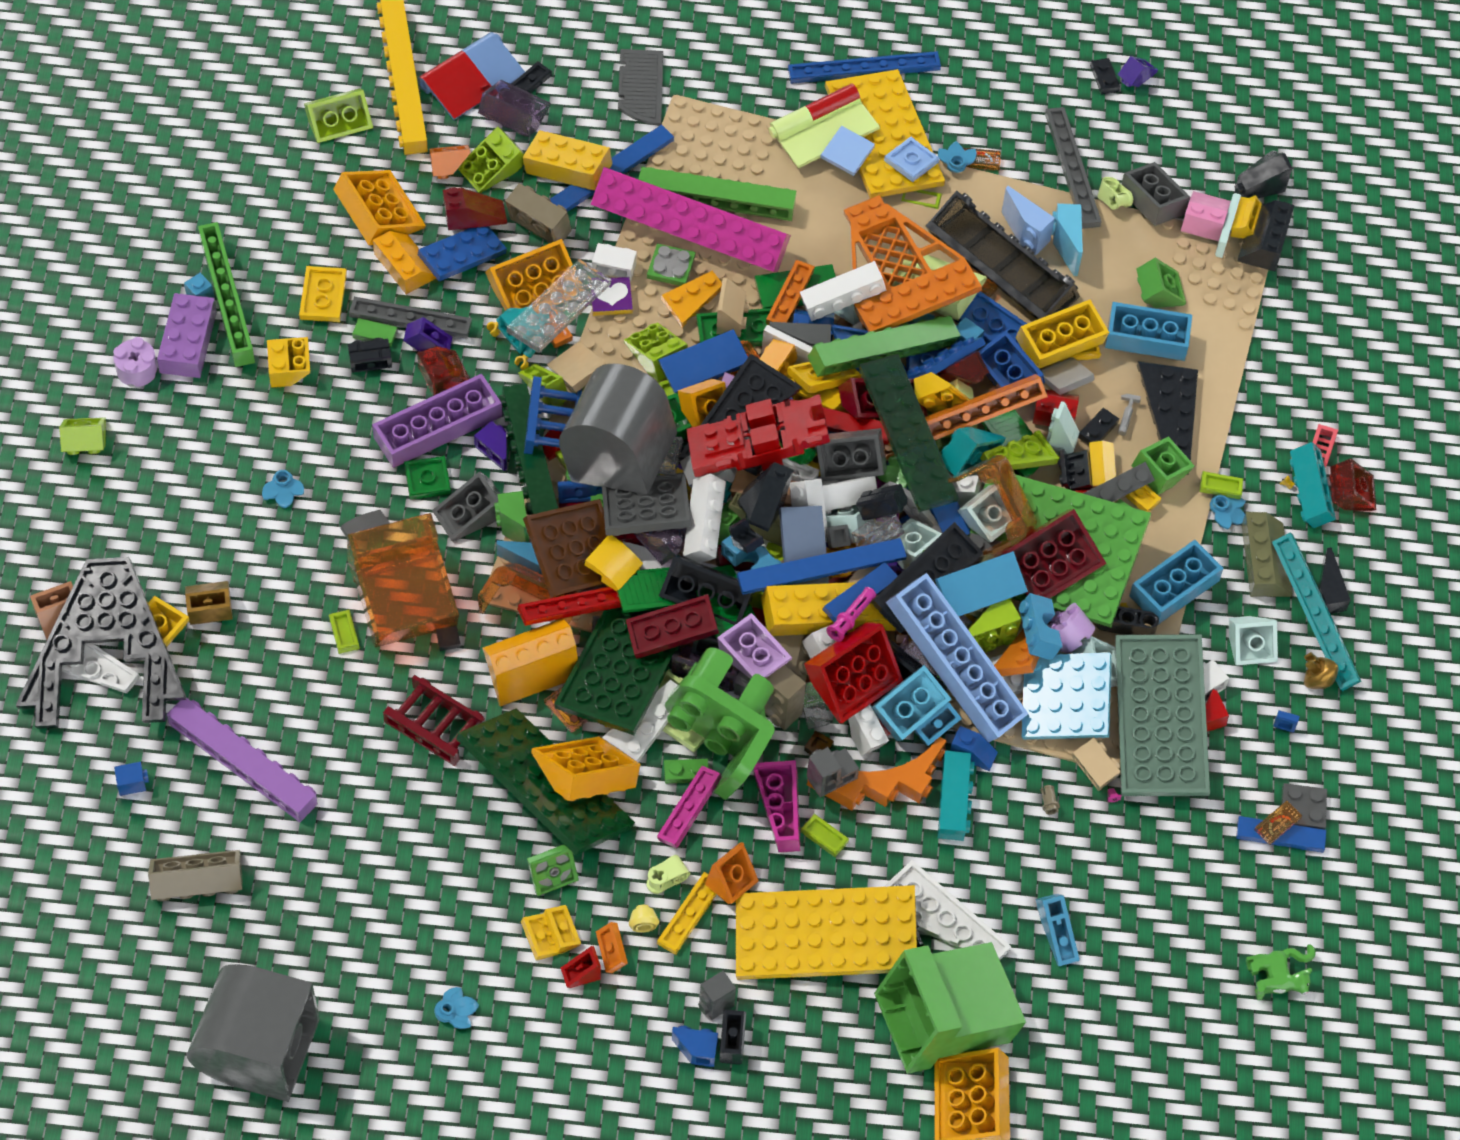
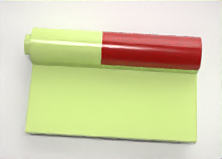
M851 83L771 122L768 130L771 137L778 140L797 168H800L821 158L822 152L841 126L862 137L880 129V126L862 104L856 86Z

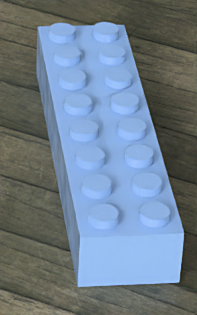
M927 573L913 581L886 602L975 727L988 742L999 738L1029 714Z

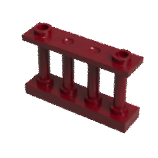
M414 675L412 677L414 691L399 709L394 710L388 706L384 710V723L455 767L460 760L458 747L461 743L456 737L447 743L440 736L456 716L467 721L460 732L485 722V718L480 712L472 711L432 686L427 679ZM421 694L430 698L432 701L416 720H410L405 717L407 711ZM439 705L449 710L448 714L434 731L429 732L423 728L422 725Z

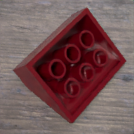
M1068 509L998 552L999 556L1014 552L1028 592L1024 593L1026 597L1029 593L1050 599L1106 564L1075 509Z

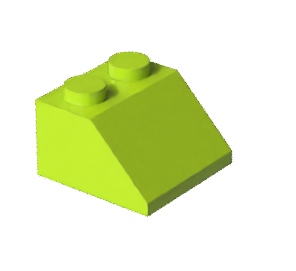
M106 417L64 419L59 427L61 452L75 455L79 454L80 451L96 454L100 453V450H104L106 446Z

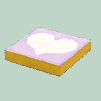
M630 277L590 279L593 316L633 314Z

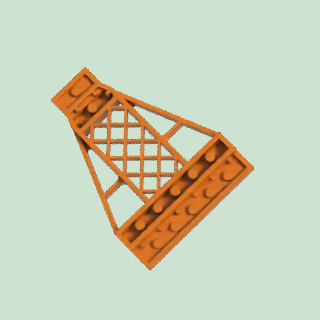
M880 195L844 209V215L851 226L853 270L857 268V244L868 264L875 261L887 290L854 304L855 313L868 332H878L888 327L894 328L982 291V286L965 257L890 205L885 204ZM906 227L928 241L930 245L918 248ZM888 232L896 234L895 238H889L886 235ZM869 240L878 241L876 246L868 244ZM882 243L891 244L889 249L881 248ZM896 246L904 247L903 252L894 251ZM909 249L913 255L907 254ZM941 250L955 260V262L936 270H931L923 256ZM878 253L886 255L884 260L877 259L876 256ZM890 257L899 258L897 263L889 261ZM904 260L912 261L911 266L902 265ZM886 267L894 269L892 274L886 273L884 270ZM899 270L908 272L906 277L898 276ZM912 274L920 275L919 277L910 279ZM894 281L902 283L895 287L892 286Z

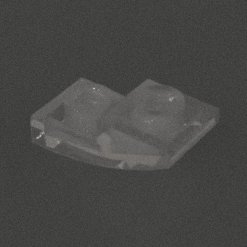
M811 682L806 683L803 712L808 730L830 724L824 701Z

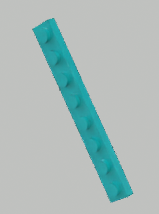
M1290 532L1272 542L1325 658L1334 661L1338 665V674L1335 680L1340 690L1344 691L1362 682L1294 535Z

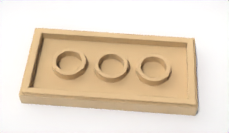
M579 341L548 363L547 366L553 373L563 377L564 382L573 391L578 392L586 386L593 371L606 363Z

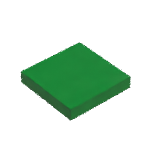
M445 456L404 461L410 500L451 494Z

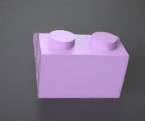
M752 613L717 637L719 649L732 656V665L750 679L754 674H760L767 678L792 660L789 653Z

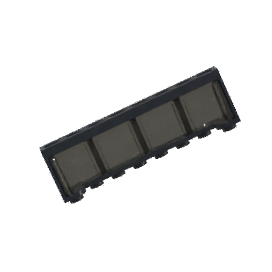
M956 190L925 226L929 233L965 257L971 267L981 275L986 276L987 280L1037 320L1068 308L1080 297L1077 291L1078 287L1069 275L1063 276L1056 269L1052 271L1048 267L1049 264L1043 258L1037 259L1033 255L1034 252L1028 246L1022 247L1019 244L1020 241L1013 234L1007 235L1004 232L1003 226L998 222L992 223L987 213L977 211L972 198L966 193L961 194Z

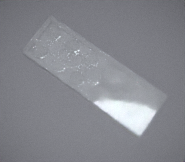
M579 259L507 326L506 332L540 353L611 285V279Z

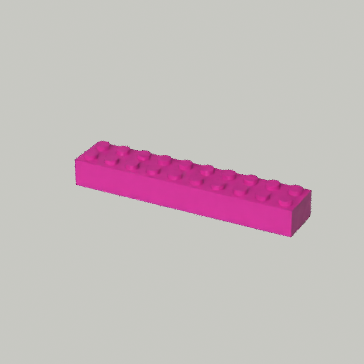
M605 167L590 204L772 272H778L791 237L789 234Z

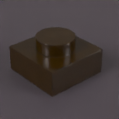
M815 731L805 745L804 751L812 754L816 750L820 749L822 751L827 747L831 750L834 740Z

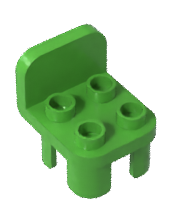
M708 648L698 663L695 662L687 676L672 691L665 703V708L669 713L667 720L673 727L684 732H688L691 729L705 738L704 744L712 752L719 755L729 753L733 756L724 770L720 782L713 791V793L726 800L748 778L774 734V725L765 716V705L774 692V687L765 677L760 674H754L739 699L730 696L718 688L733 663V658L720 649Z

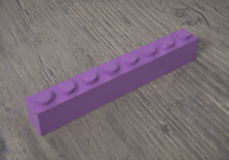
M188 698L180 700L167 713L170 726L298 822H301L318 804L316 792L309 785L304 786L293 773L288 774L277 761L272 762L261 749L253 748L245 737L237 736L229 725H223L218 722L214 714L211 712L206 713L195 700L190 701Z

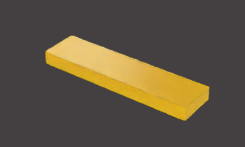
M706 872L702 874L657 940V945L675 955L679 952L717 895L705 885L708 877Z

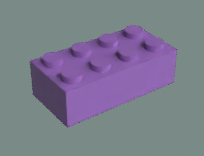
M174 293L157 357L160 373L194 378L201 377L217 313L214 298Z

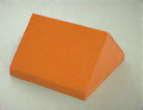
M743 842L737 844L712 865L705 882L707 887L728 904H732L759 882Z

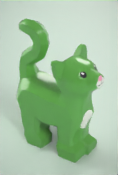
M1308 944L1306 954H1302L1295 948H1286L1282 951H1272L1269 954H1257L1246 957V965L1248 971H1251L1252 976L1258 975L1259 971H1266L1267 979L1256 982L1257 989H1255L1257 1000L1263 999L1264 994H1282L1291 990L1302 995L1307 994L1310 986L1309 974L1312 972V968L1290 975L1287 958L1292 956L1299 962H1310L1315 958V948Z

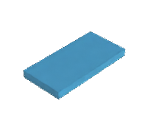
M1014 552L935 579L938 589L958 617L1028 592Z

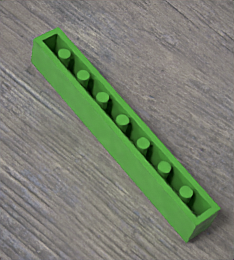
M642 166L638 179L723 211L792 221L796 190Z
M218 222L198 226L201 245L234 365L239 367L255 363L251 340Z
M938 316L933 320H920L910 325L906 323L897 328L888 327L882 331H870L860 336L852 335L842 340L838 338L829 343L820 342L812 347L807 357L817 377L948 348L956 343L961 335L951 316Z

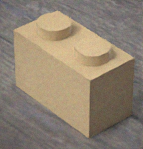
M1093 737L1074 751L1072 758L1099 791L1120 775L1119 769L1121 767L1114 758L1110 759L1106 754L1107 748L1100 740L1097 742Z

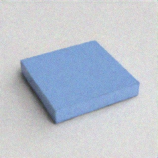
M841 126L822 152L821 158L854 176L874 149L875 144Z
M912 137L908 138L884 157L886 163L912 182L939 163L940 159Z

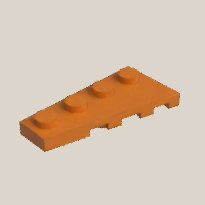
M1024 628L994 665L1001 676L1034 672L1039 657L1029 654Z

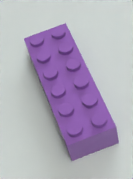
M480 374L372 424L373 436L391 466L395 468L403 464L404 461L412 460L491 421L501 418L502 403L484 376Z

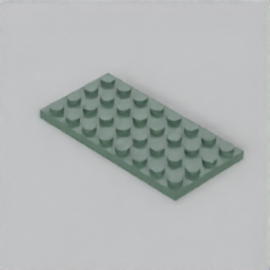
M1116 635L1121 796H1210L1202 635Z

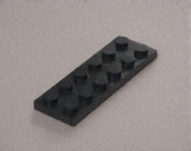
M954 522L871 603L901 634L905 628L886 602L926 573L937 586L935 579L970 567L983 554V551Z

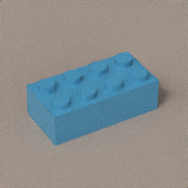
M1112 302L1107 328L1110 333L1106 338L1105 348L1185 361L1189 348L1192 315Z
M1193 540L1132 584L1129 597L1142 610L1155 613L1159 618V625L1219 582L1224 568L1196 540Z

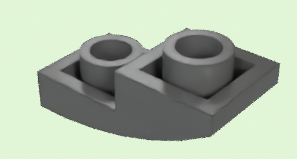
M376 510L353 518L341 525L340 529L349 542L369 539L371 532L389 529L390 522L381 510Z

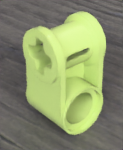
M1103 177L1097 197L1112 210L1118 209L1120 206L1130 207L1133 204L1131 191L1120 184L1117 179Z
M673 855L649 870L647 889L654 894L662 893L670 887L685 881L690 876V872L680 857Z

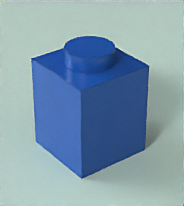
M141 762L114 767L120 796L146 791L145 783L149 782L147 769H142Z

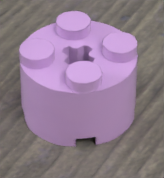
M135 337L121 343L114 349L115 368L117 376L122 383L140 387L150 383L155 378L158 366L154 349L148 342L140 337Z
M1076 603L1069 605L1064 612H1055V616L1048 625L1052 629L1059 630L1063 646L1060 651L1064 653L1072 652L1082 645L1081 640L1085 636L1089 639L1095 630L1093 623Z

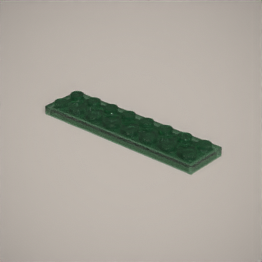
M896 354L860 364V373L918 512L957 502L959 499L899 355Z

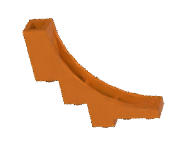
M939 737L929 749L904 765L880 771H859L858 779L825 796L851 811L856 804L860 805L863 802L865 796L886 807L890 801H895L899 792L920 804L924 797L928 798L933 789L931 786V776L936 769L935 764L937 761H942L944 758V753L947 751L945 749L947 740ZM808 780L807 786L813 788V786Z

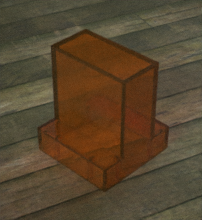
M431 513L347 535V561L353 582H356L375 648L436 632V629L457 626L459 613L438 546V534Z

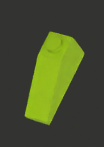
M533 364L518 372L521 379L530 388L532 387L533 377L536 376L542 377L541 386H545L546 389L568 392L563 377L537 364ZM550 397L540 398L545 404L558 407L566 401Z

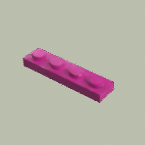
M701 766L657 835L659 841L676 849L678 848L720 782L722 776L719 772Z

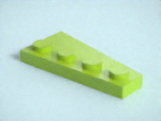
M1038 430L1031 436H1023L1019 441H1010L1004 447L1000 445L985 451L980 459L989 472L993 473L1054 465L1058 463L1060 458L1041 431Z

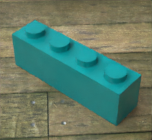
M1313 442L1291 450L1292 459H1290V465L1295 472L1293 480L1299 491L1297 498L1302 505L1301 517L1303 521L1316 528L1336 520L1321 450Z
M945 751L937 835L939 839L964 841L965 833L970 832L971 820H967V813L971 814L972 801L968 800V794H972L973 781H969V777L974 773V762H971V753Z

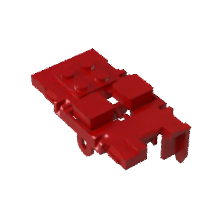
M820 394L800 401L789 400L790 406L787 407L785 402L772 405L771 399L746 405V412L736 414L737 420L732 421L730 415L724 421L688 428L687 436L695 477L735 467L737 470H743L762 465V469L765 471L774 462L784 465L782 459L804 454V449L828 444L830 438ZM747 422H749L751 428L750 433L748 430ZM779 431L781 432V437H782V442H783V448H782L781 441H780V438H779V435H778V432H779ZM745 437L751 438L755 455H753L750 439L746 440Z

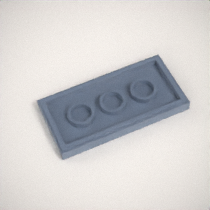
M822 506L779 508L784 563L826 554ZM829 577L791 585L828 584Z

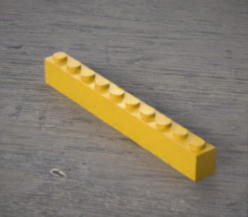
M380 0V2H377L378 14H382V17H379L380 29L384 28V31L381 32L382 42L387 44V46H384L385 58L389 57V61H386L387 72H391V76H388L389 85L394 87V90L391 91L392 102H396V105L393 106L394 116L399 118L396 121L397 132H401V136H398L399 147H403L404 155L428 152L427 137L404 0Z

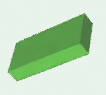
M358 318L352 336L354 339L372 341L375 338L388 339L389 347H392L397 334V327Z

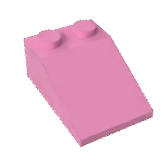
M1193 191L1181 231L1219 241L1231 201Z

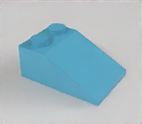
M1057 203L1056 211L1052 212V216L1055 217L1052 230L1053 244L1073 276H1078L1083 254L1081 205Z
M923 665L871 707L895 740L901 741L948 703L951 698L926 666Z

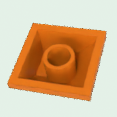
M469 146L430 148L432 175L437 176V179H447L449 175H453L469 156Z

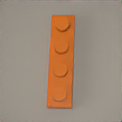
M799 260L795 261L766 318L767 325H770V322L789 323L801 299L800 291L806 289L815 266Z

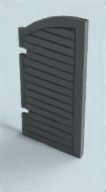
M621 49L620 64H626V66H620L618 97H624V100H618V111L639 122L660 126L663 51Z

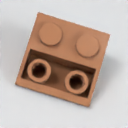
M71 581L30 596L46 640L73 588Z

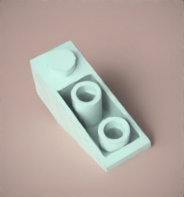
M1061 401L1059 408H1054L1046 439L1059 456L1062 449L1067 454L1073 453L1079 436V430L1066 403Z

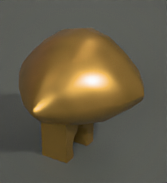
M1312 652L1304 656L1308 661L1305 664L1308 669L1305 673L1304 685L1310 689L1330 687L1337 677L1338 665L1328 658L1316 657Z

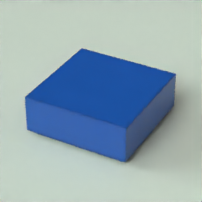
M1278 710L1273 727L1293 733L1300 716Z

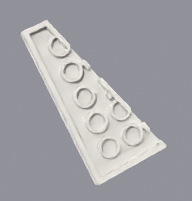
M913 860L884 886L896 884L897 886L898 884L903 886L915 885L916 921L919 925V931L957 948L992 942L999 960L1011 950V946Z

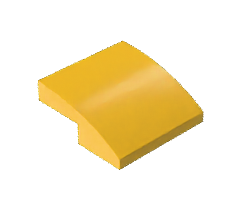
M612 535L607 536L585 560V566L601 575V582L615 591L620 590L632 575H635L636 571L643 566L642 561L625 544Z
M566 905L548 908L542 914L523 917L521 920L536 961L567 952L581 945Z

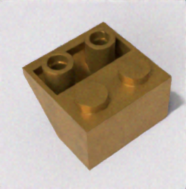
M228 581L185 587L186 607L190 625L233 619Z

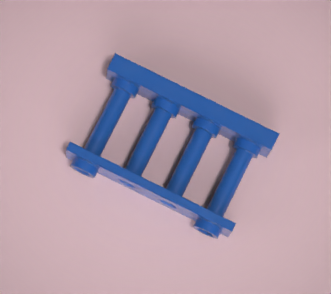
M533 377L524 453L532 454L534 446L538 447V445L560 448L559 439L539 436L540 434H536V430L547 429L562 432L566 424L543 421L541 418H537L538 414L549 413L570 417L574 410L545 405L543 402H539V399L550 397L575 401L576 406L582 394V389L577 393L546 389L545 386H541L542 377Z

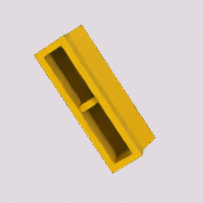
M1256 195L1250 198L1240 197L1231 227V237L1243 239L1253 235L1262 206Z
M1096 441L1089 443L1093 488L1116 477L1114 444L1111 442Z

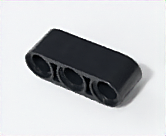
M1119 606L1112 627L1097 623L1095 625L1099 630L1117 634L1155 635L1159 618L1150 611Z

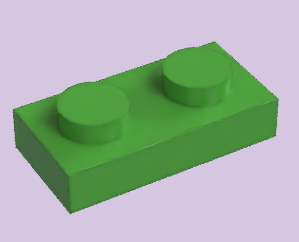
M708 759L664 760L665 784L691 783L701 766L708 768Z

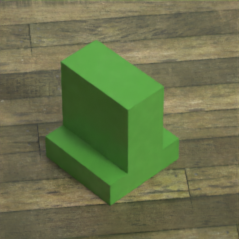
M992 942L934 954L931 953L928 945L904 950L874 992L907 1074L931 1069L939 1058L1008 1044L1026 1023Z

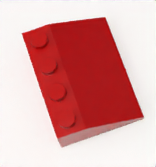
M865 622L844 636L842 641L835 642L804 663L812 685L836 720L841 724L903 681L884 626L879 623Z

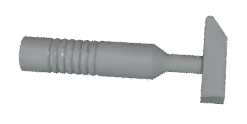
M1132 394L1121 395V400L1129 401V404L1124 410L1118 431L1119 435H1126L1133 412V402L1140 403L1141 396Z

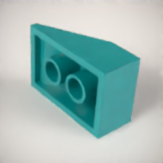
M973 427L958 428L952 434L951 442L942 449L938 462L945 466L955 477L985 471L987 467L980 459L983 452L1002 445L1006 438L1002 435Z

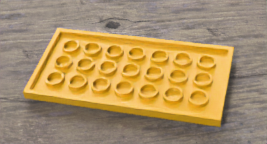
M898 69L825 81L828 95L853 83L860 94L862 104L880 126V129L863 137L875 144L874 149L859 168V173L870 199L878 195L884 197L945 185V179L938 163L912 182L884 161L885 155L910 137L933 153Z
M915 885L744 893L736 900L737 980L888 973L904 950L917 948Z

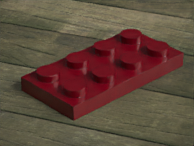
M708 594L626 620L636 659L719 634Z

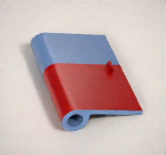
M490 32L418 77V84L426 94L432 92L450 117L455 120L512 84L525 71L502 43L501 37L497 33Z

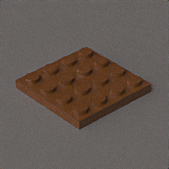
M600 499L532 514L523 518L551 598L606 585L601 582V575L585 566V560L607 537L604 509Z

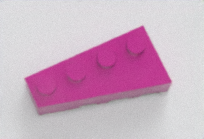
M796 760L757 763L753 772L778 853L801 851Z

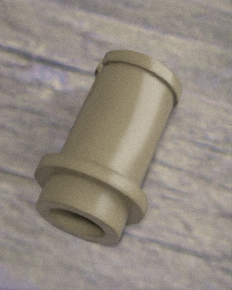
M1046 785L1040 789L1044 802L1042 808L1048 815L1056 814L1060 807L1056 801L1055 789L1052 785Z

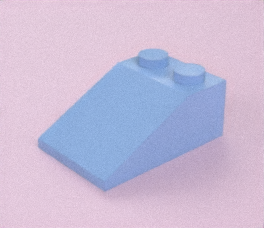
M1007 186L1001 212L1013 234L1020 241L1019 244L1022 247L1028 246L1036 256L1050 242L1055 217Z

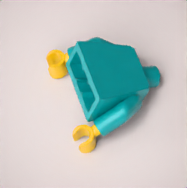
M531 307L508 308L496 319L497 322H489L487 329L491 331L490 334L493 337H497L502 332L518 353L524 354L515 358L516 366L521 361H524L520 367L521 370H524L529 366L527 359L532 358L544 339L545 325L550 323V318L546 312L537 315Z

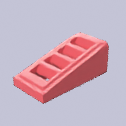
M1318 424L1313 443L1319 449L1327 451L1326 454L1322 453V457L1325 458L1323 462L1326 468L1338 429ZM1319 435L1330 437L1331 440L1321 438ZM1317 441L1329 444V447L1317 444Z

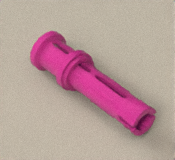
M866 587L845 612L838 614L834 624L827 627L828 636L837 642L842 641L844 634L854 627L857 617L876 597V592L872 588ZM860 602H862L860 607L856 610L855 608L859 605Z

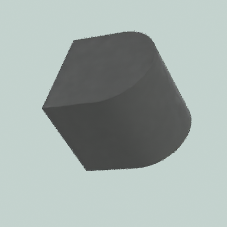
M605 364L596 368L591 374L560 435L559 446L571 482L648 494L678 432L667 395L659 383L648 374L634 367L623 364Z
M230 964L223 966L219 971L188 1049V1061L205 1075L224 1084L289 1102L320 1020L313 983L249 965Z

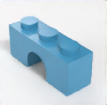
M731 536L722 541L721 554L735 567L742 562H752L755 564L751 567L752 570L781 563V561L772 557L764 546H759L755 551L746 553L733 545Z
M1029 593L1019 606L1029 654L1052 660L1063 647L1059 630L1047 626L1055 616L1052 599Z

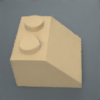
M723 277L717 312L716 334H723L734 329L737 337H740L741 330L746 329L747 317H744V313H748L749 301H746V292L728 278Z

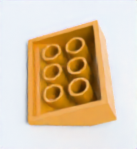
M391 170L341 173L333 190L368 245H373V239L389 231L409 235L426 227Z
M562 239L490 267L485 272L494 293L505 311L508 308L531 307L538 314L585 295V291Z
M559 619L483 647L500 707L565 683L578 660L571 626L564 619Z
M599 736L532 748L531 753L554 791L563 796L567 801L591 798L600 794L607 795L611 792L636 788L641 764Z
M998 1047L939 1058L934 1064L935 1140H1010L1009 1057Z

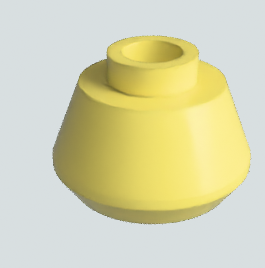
M645 904L638 905L632 911L629 920V927L633 931L641 933L653 931L659 924V919L654 909Z

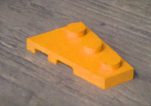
M712 270L661 295V300L683 328L692 316L699 313V309L703 305L708 304L721 291L722 282Z

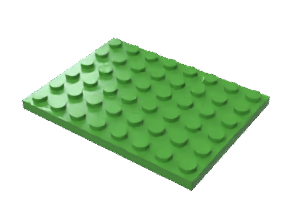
M1005 471L989 473L983 489L989 485L998 484L1022 517L995 540L1011 545L1068 509H1075L1106 564L1050 599H1052L1054 611L1064 612L1069 605L1076 603L1091 622L1112 627L1150 522L1151 513ZM970 528V531H969L970 534H971V533L977 534L975 531H973V530ZM1024 593L1012 597V599L1023 601L1026 598Z

